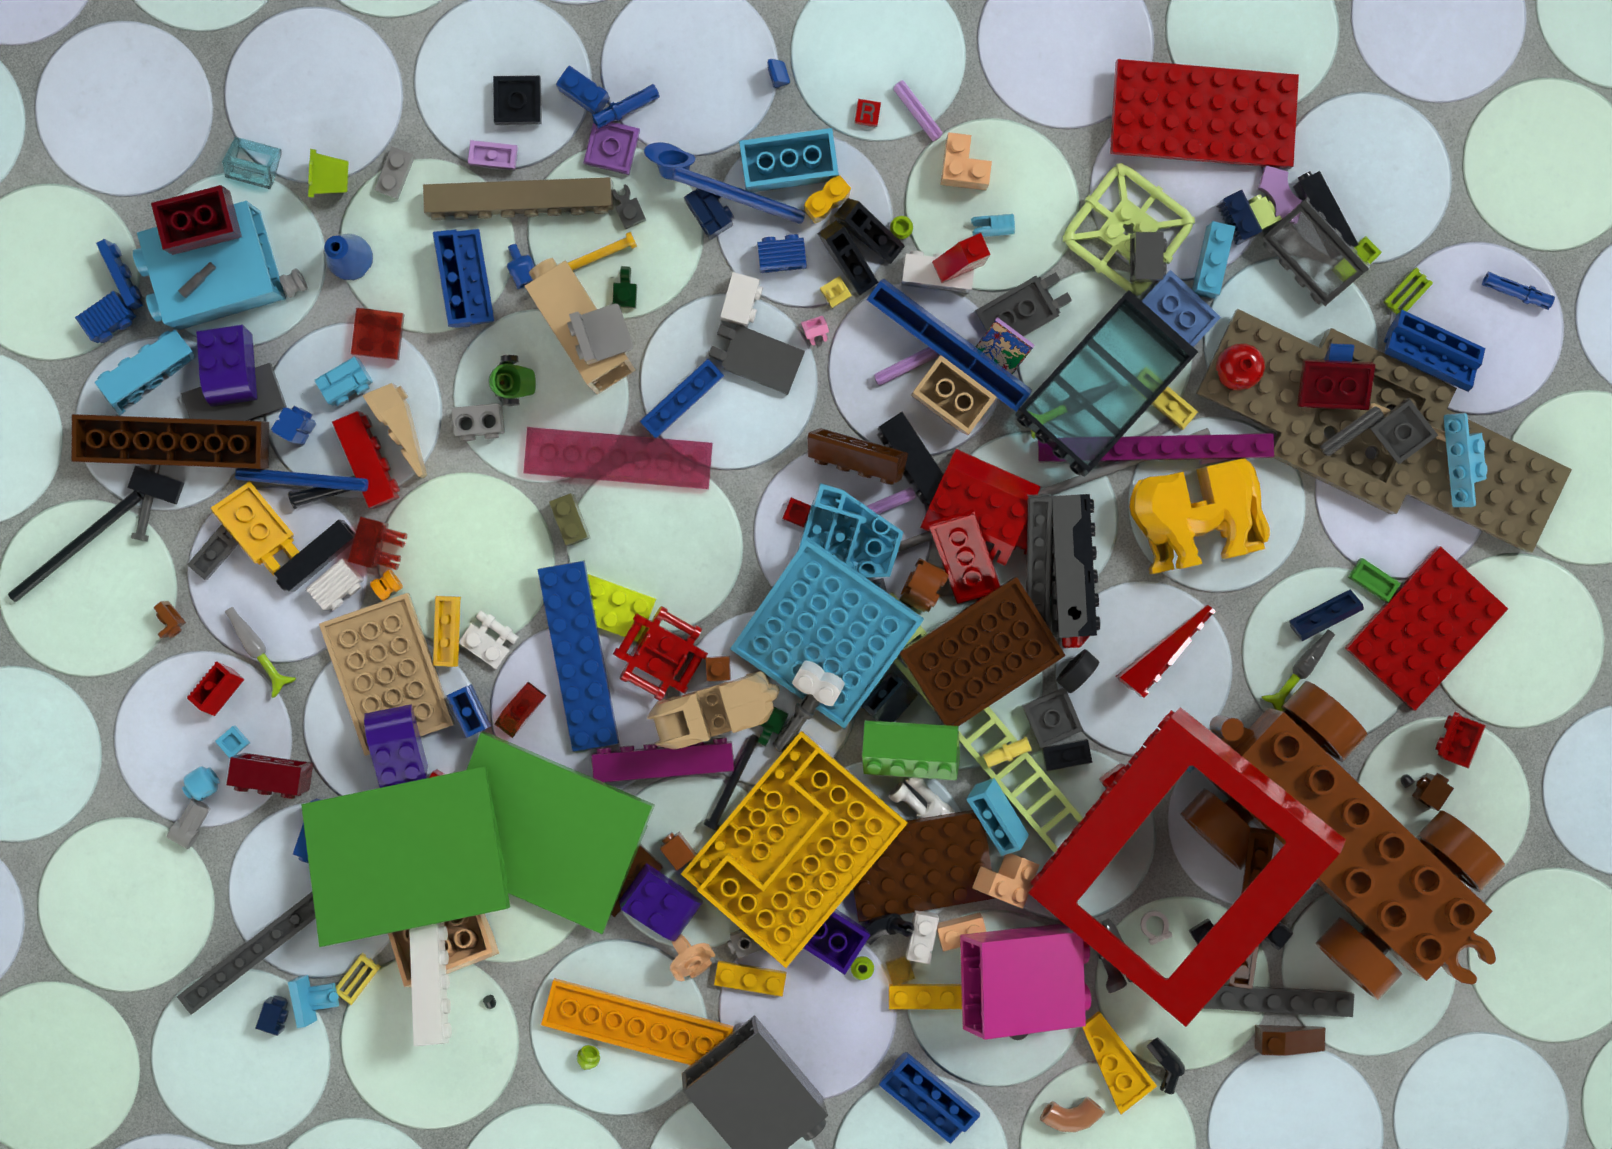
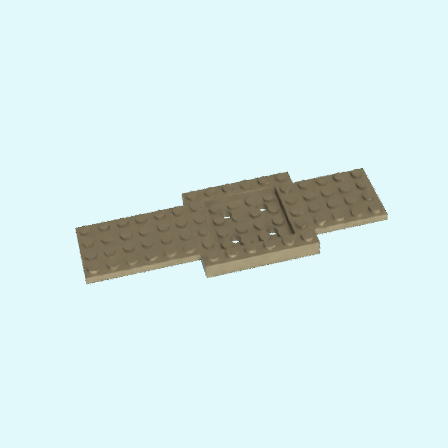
M1240 309L1235 310L1196 394L1277 432L1274 439V459L1389 514H1397L1405 496L1409 495L1527 553H1533L1572 471L1571 468L1468 419L1469 434L1482 433L1485 442L1484 457L1487 465V479L1474 483L1476 506L1453 507L1446 442L1434 438L1402 463L1398 464L1372 430L1368 428L1335 453L1326 456L1320 449V446L1329 440L1324 436V429L1327 426L1332 427L1336 435L1369 411L1297 406L1303 359L1324 360L1330 344L1354 345L1352 362H1372L1376 364L1370 403H1375L1385 408L1388 405H1392L1395 408L1409 398L1428 423L1442 431H1445L1444 415L1456 414L1447 408L1457 388L1333 328L1326 330L1317 347ZM1234 344H1249L1257 348L1264 357L1265 371L1263 377L1255 386L1247 390L1235 391L1229 389L1219 380L1220 377L1218 371H1216L1218 357L1223 350ZM1369 446L1376 450L1374 459H1369L1365 454Z

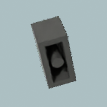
M1135 232L1130 235V282H1158L1163 280V276L1167 272L1166 262H1163V253L1167 249V240L1164 238V232Z

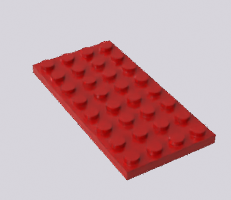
M1117 59L1115 62L1110 154L1263 167L1267 165L1275 168L1291 169L1294 167L1299 74Z

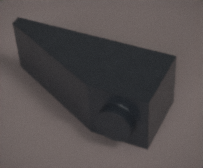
M847 198L834 214V217L849 232L889 264L895 260L905 247L897 237L857 200Z
M836 220L817 233L859 296L879 283L844 225Z

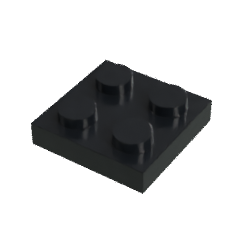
M540 75L493 76L495 125L542 124Z

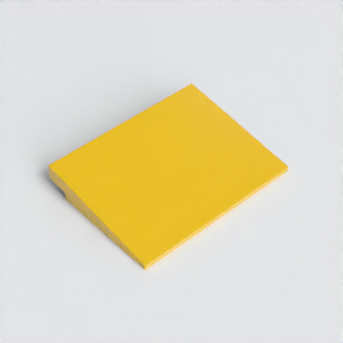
M800 731L684 869L681 875L694 885L700 894L787 968L908 822L807 734Z

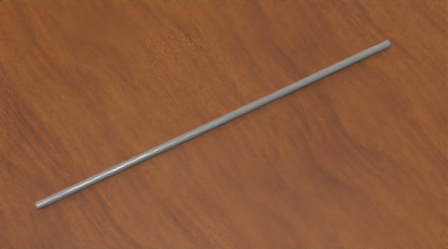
M1206 428V429L1200 430V431H1198V432L1192 433V434H1190V435H1211V434H1210L1209 429ZM1117 461L1092 470L1085 477L1079 475L1041 489L1038 495H1054L1143 461ZM931 531L901 541L898 552L932 540Z

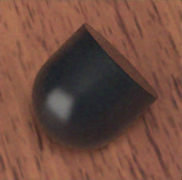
M1408 774L1403 775L1400 779L1405 788L1415 783Z
M488 995L483 999L486 1008L493 1009L496 1006V1000L493 995Z

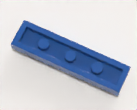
M707 359L640 422L657 439L715 386L724 375Z

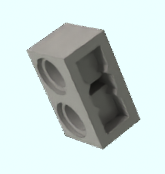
M499 403L452 408L454 436L461 438V441L476 440L475 436L482 435L485 436V439L499 438V434L505 433L502 405ZM494 416L496 419L495 425L487 428L485 426L486 418ZM466 418L472 420V427L469 430H463L462 422Z

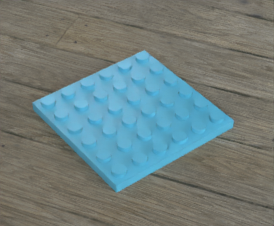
M807 537L730 649L801 699L806 694L796 689L792 681L804 661L814 662L824 672L833 673L840 677L845 685L834 705L827 706L820 703L816 709L845 729L921 625L924 618Z

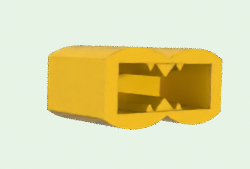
M841 175L833 177L825 184L823 190L813 193L806 200L804 211L814 223L823 221L828 217L833 208L841 206L850 195L851 187Z

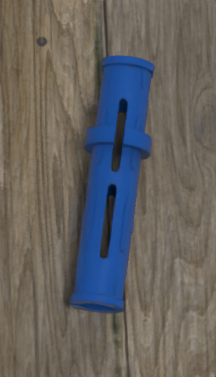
M651 84L617 103H610L609 107L593 114V122L600 129L614 120L619 121L627 113L660 98L659 92L655 85Z
M1489 271L1482 282L1483 286L1516 297L1525 304H1535L1546 310L1551 308L1555 300V296L1536 290V287L1532 285L1528 287Z

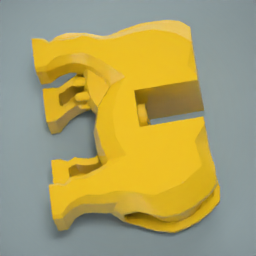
M1243 458L1196 469L1203 501L1195 503L1190 502L1184 471L1165 476L1148 477L1137 482L1130 498L1129 508L1132 518L1148 538L1149 546L1154 556L1153 563L1149 567V574L1175 569L1172 562L1174 558L1173 549L1178 556L1175 564L1176 569L1202 564V560L1198 556V549L1194 543V537L1205 535L1213 530L1220 531L1221 537L1227 538L1221 552L1222 559L1265 549L1264 542H1268L1270 527L1261 507L1260 483L1256 470L1250 461Z

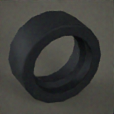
M1084 649L1061 671L1056 682L1068 693L1074 692L1096 670L1099 660L1088 650Z

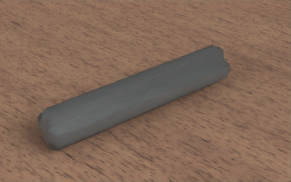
M1373 407L1320 446L1321 451L1326 456L1332 455L1384 417L1383 412L1379 407Z

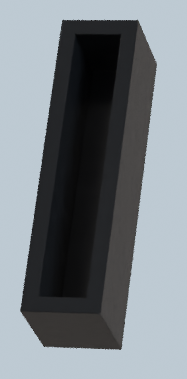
M900 412L878 427L879 433L877 436L884 446L888 444L890 448L908 453L903 476L909 484L914 483L918 489L915 494L921 503L926 502L929 506L944 474L904 413Z

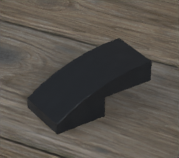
M135 466L127 488L177 504L184 482Z

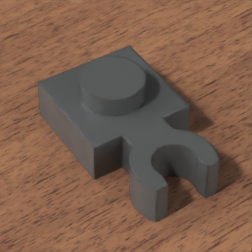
M625 184L623 186L626 192L623 196H619L615 189L612 190V194L615 200L621 202L615 208L626 230L646 221V218L637 198L630 200L631 192Z

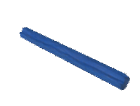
M678 166L673 171L672 179L798 224H802L805 219L806 212Z
M237 468L235 478L242 481L367 491L369 484L368 480L364 478L251 468Z

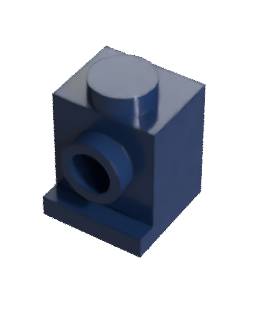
M281 996L268 998L263 1004L255 1029L276 1036L284 1031L285 1026L281 1024L285 1023L289 1011L286 1010L288 1005L287 999Z

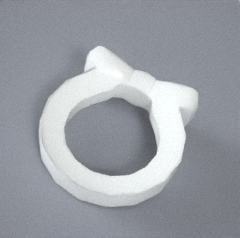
M1149 911L1144 914L1140 926L1143 933L1150 938L1149 943L1151 945L1172 937V933L1168 931V919L1164 914L1159 911ZM1151 916H1159L1163 920V930L1159 936L1148 932L1146 928V922Z

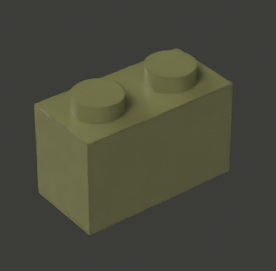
M570 493L549 501L566 546L590 538L574 494Z

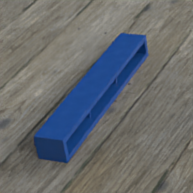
M880 280L867 298V301L939 355L954 364L1017 412L1031 394L1032 389L887 280Z

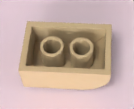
M941 355L911 394L912 397L952 427L966 435L971 433L997 398Z

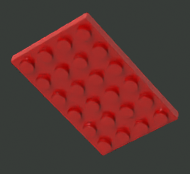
M1437 546L1394 593L1389 603H1385L1349 642L1345 649L1411 710L1416 711L1503 616L1508 608L1441 546Z

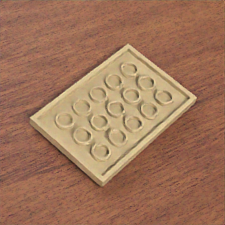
M409 593L319 623L365 756L370 754L364 726L365 713L412 704L420 737L455 725Z

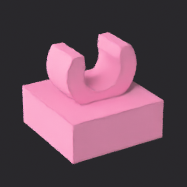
M823 316L801 322L804 334L813 346L815 345L814 338L821 335L824 342L827 341L826 333L829 332Z

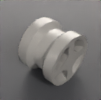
M297 268L293 269L289 275L283 274L279 276V280L289 297L295 296L298 291L308 289L303 276Z

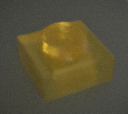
M906 955L886 962L893 986L915 979L910 961L907 960Z

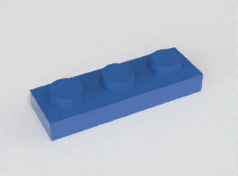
M106 239L97 242L98 249L126 306L134 310L142 307L143 304L140 300L142 294L138 287L132 284L130 279L132 277L131 271L126 264L123 265L120 259L122 253L119 247Z

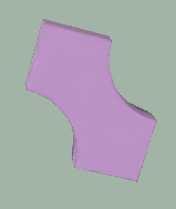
M1267 165L1264 167L1258 190L1265 193L1272 201L1275 208V217L1280 215L1283 219L1303 200L1297 198L1290 190L1287 171ZM1300 213L1297 214L1289 223L1297 224Z

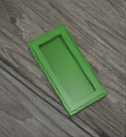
M1363 558L1358 560L1348 576L1349 579L1385 603H1389L1401 584Z

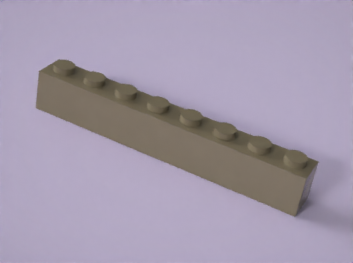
M610 177L423 184L424 213L431 217L432 220H445V216H454L455 219L463 220L468 219L472 215H478V218L488 219L492 218V215L501 214V217L504 218L515 217V214L536 217L538 213L560 216L562 212H571L572 215H584L585 211H594L595 214H607L608 210H614L613 182Z

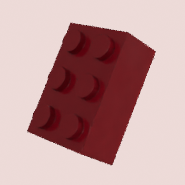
M222 185L151 203L162 249L172 255L242 237L231 193Z
M242 753L230 757L226 785L234 786L235 791L248 792V789H255L261 795H272V792L281 793L280 797L294 799L295 796H301L302 793L310 790L314 763Z

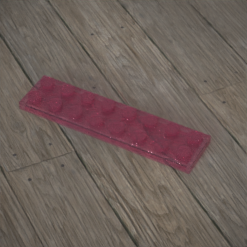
M527 427L523 473L709 489L713 443Z

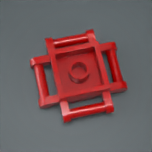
M663 606L658 609L652 621L636 613L633 618L634 622L620 647L616 648L613 652V655L628 662L620 675V680L633 683L653 694L654 698L659 701L664 698L669 685L685 694L688 690L687 685L699 664L708 655L706 651L693 645L699 637L702 628L697 625L692 626L672 615ZM664 620L689 634L686 640L660 626L661 621ZM642 625L646 628L631 654H628L627 651ZM688 652L694 653L695 655L680 681L673 679L686 660ZM637 667L661 680L662 682L659 687L632 673L634 668Z

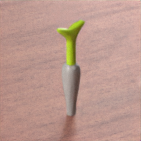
M233 607L227 609L225 613L229 617L246 652L250 657L257 658L271 678V697L275 698L284 684L292 683L296 678L280 675L266 656V647L262 640L237 614Z

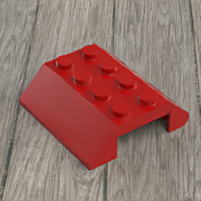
M955 449L920 528L929 532V522L974 509L985 542L994 544L989 552L991 559H994L999 550L1001 552L996 562L1006 566L1028 518V495H1038L1041 486Z

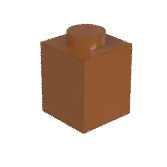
M730 656L706 657L707 681L731 680Z
M680 831L675 835L671 832L661 840L663 845H661L660 850L677 871L696 856V852Z

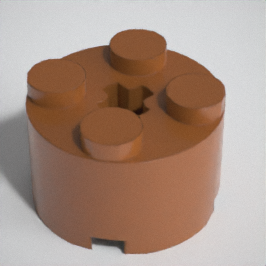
M919 558L915 564L917 568L910 573L901 591L899 600L922 612H929L931 607L935 606L940 596L936 592L940 590L941 586L945 585L949 574L945 573V570Z

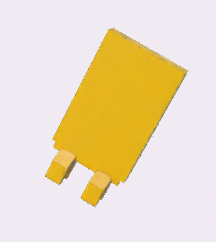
M250 481L211 507L213 514L252 561L259 565L264 563L273 576L281 567L273 555L283 549L288 558L292 559L299 553V550L292 543L294 541L292 531Z

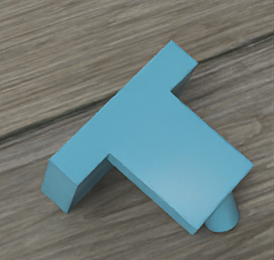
M308 975L299 976L288 982L297 1028L306 1027L317 1021L315 1010L339 1006V996L335 983L310 986Z

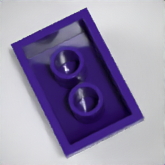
M244 325L196 331L200 384L207 403L213 407L257 400L253 334Z
M412 704L365 713V734L379 787L426 779L428 764Z
M646 863L623 894L619 903L622 911L670 941H676L703 904V900Z
M835 909L803 948L845 975L870 937V933L856 921Z

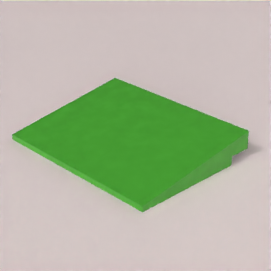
M481 732L467 770L484 766L487 768L508 883H506L508 893L603 934L648 826L647 823L655 804L490 733Z
M486 766L301 804L319 947L510 908L506 886L508 880Z

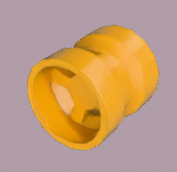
M390 569L385 571L380 579H374L370 582L371 588L382 601L388 599L392 592H398L403 588L398 577Z

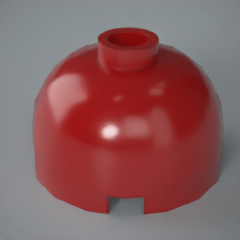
M1245 343L1234 344L1223 350L1219 355L1216 371H1218L1220 382L1227 388L1235 391L1247 390L1255 386L1263 377L1265 360L1261 352L1254 346Z

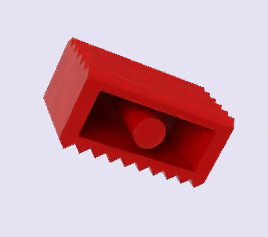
M215 662L212 669H209V673H205V677H202L199 684H196V688H193V692H190L187 699L199 710L216 716L245 679L231 667Z

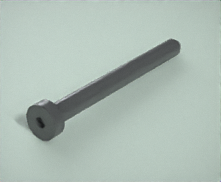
M150 465L149 470L159 474L160 465ZM144 494L136 533H132V539L148 541L149 536L146 535L154 498L152 496Z

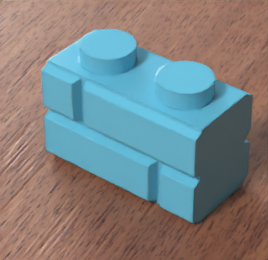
M355 356L315 379V383L327 403L337 407L346 404L349 401L348 397L354 393L360 395L370 389L368 385L373 383L361 360Z

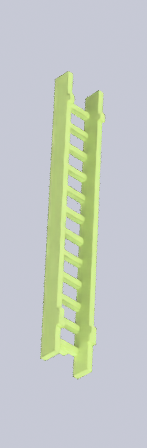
M891 592L890 595L899 601V599L894 595V593ZM921 625L918 627V629L910 638L907 644H909L919 634L921 637L927 634L926 631L921 627ZM896 658L893 663L933 709L909 669ZM987 707L984 711L990 719L967 739L959 731V741L991 779L995 778L1005 796L1049 848L1056 852L1058 848L1046 835V832L1069 813L1078 823L1083 818L1028 752L1016 757L997 774L991 768H988L984 756L981 757L971 746L973 741L994 724L1005 737L985 754L1001 748L1005 743H1013L1018 740L991 708ZM1025 759L1035 773L1010 792L1001 779ZM1040 777L1050 790L1025 810L1016 797ZM1055 795L1065 808L1041 828L1030 815Z

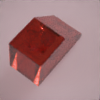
M527 682L503 709L495 725L513 738L547 695L530 682Z

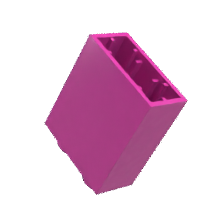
M1053 924L960 935L962 1019L964 1030L986 1040L1086 1026L1085 1011L1089 1010L1091 1006V993L1084 981V964L1089 961L1090 947L1069 927Z

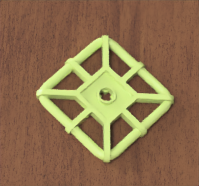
M1119 163L1106 174L1091 196L1088 195L1086 197L1085 204L1067 226L1065 235L1062 238L1063 242H1066V245L1073 252L1095 267L1097 273H1103L1125 291L1130 290L1135 296H1140L1153 282L1130 283L1106 265L1117 251L1129 260L1130 266L1131 233L1125 235L1123 225H1132L1134 233L1156 232L1158 229L1183 226L1167 247L1166 252L1163 253V262L1170 264L1173 260L1172 256L1189 235L1195 223V218L1191 216L1187 209L1162 191L1163 188L1159 185L1156 187L1132 168ZM1124 175L1151 194L1141 209L1128 200ZM1117 177L1120 203L1111 212L1098 201ZM1157 199L1182 219L1157 222L1145 212L1153 201ZM1092 209L1107 219L1099 231L1075 234V231ZM1099 238L1109 245L1111 249L1101 261L1076 241Z

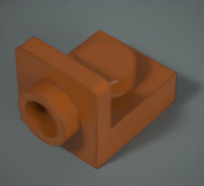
M161 601L153 607L157 612L156 616L159 621L168 625L158 633L160 638H173L182 631L180 627L186 622L169 601Z

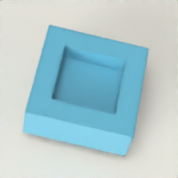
M236 725L232 726L215 741L229 758L237 755L250 744L249 740Z

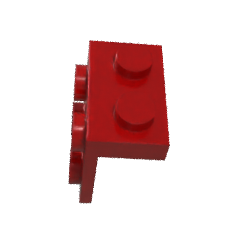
M1454 712L1453 716L1449 715L1444 725V728L1447 730L1444 738H1439L1435 750H1438V756L1441 759L1469 769L1486 725L1462 717L1460 713Z

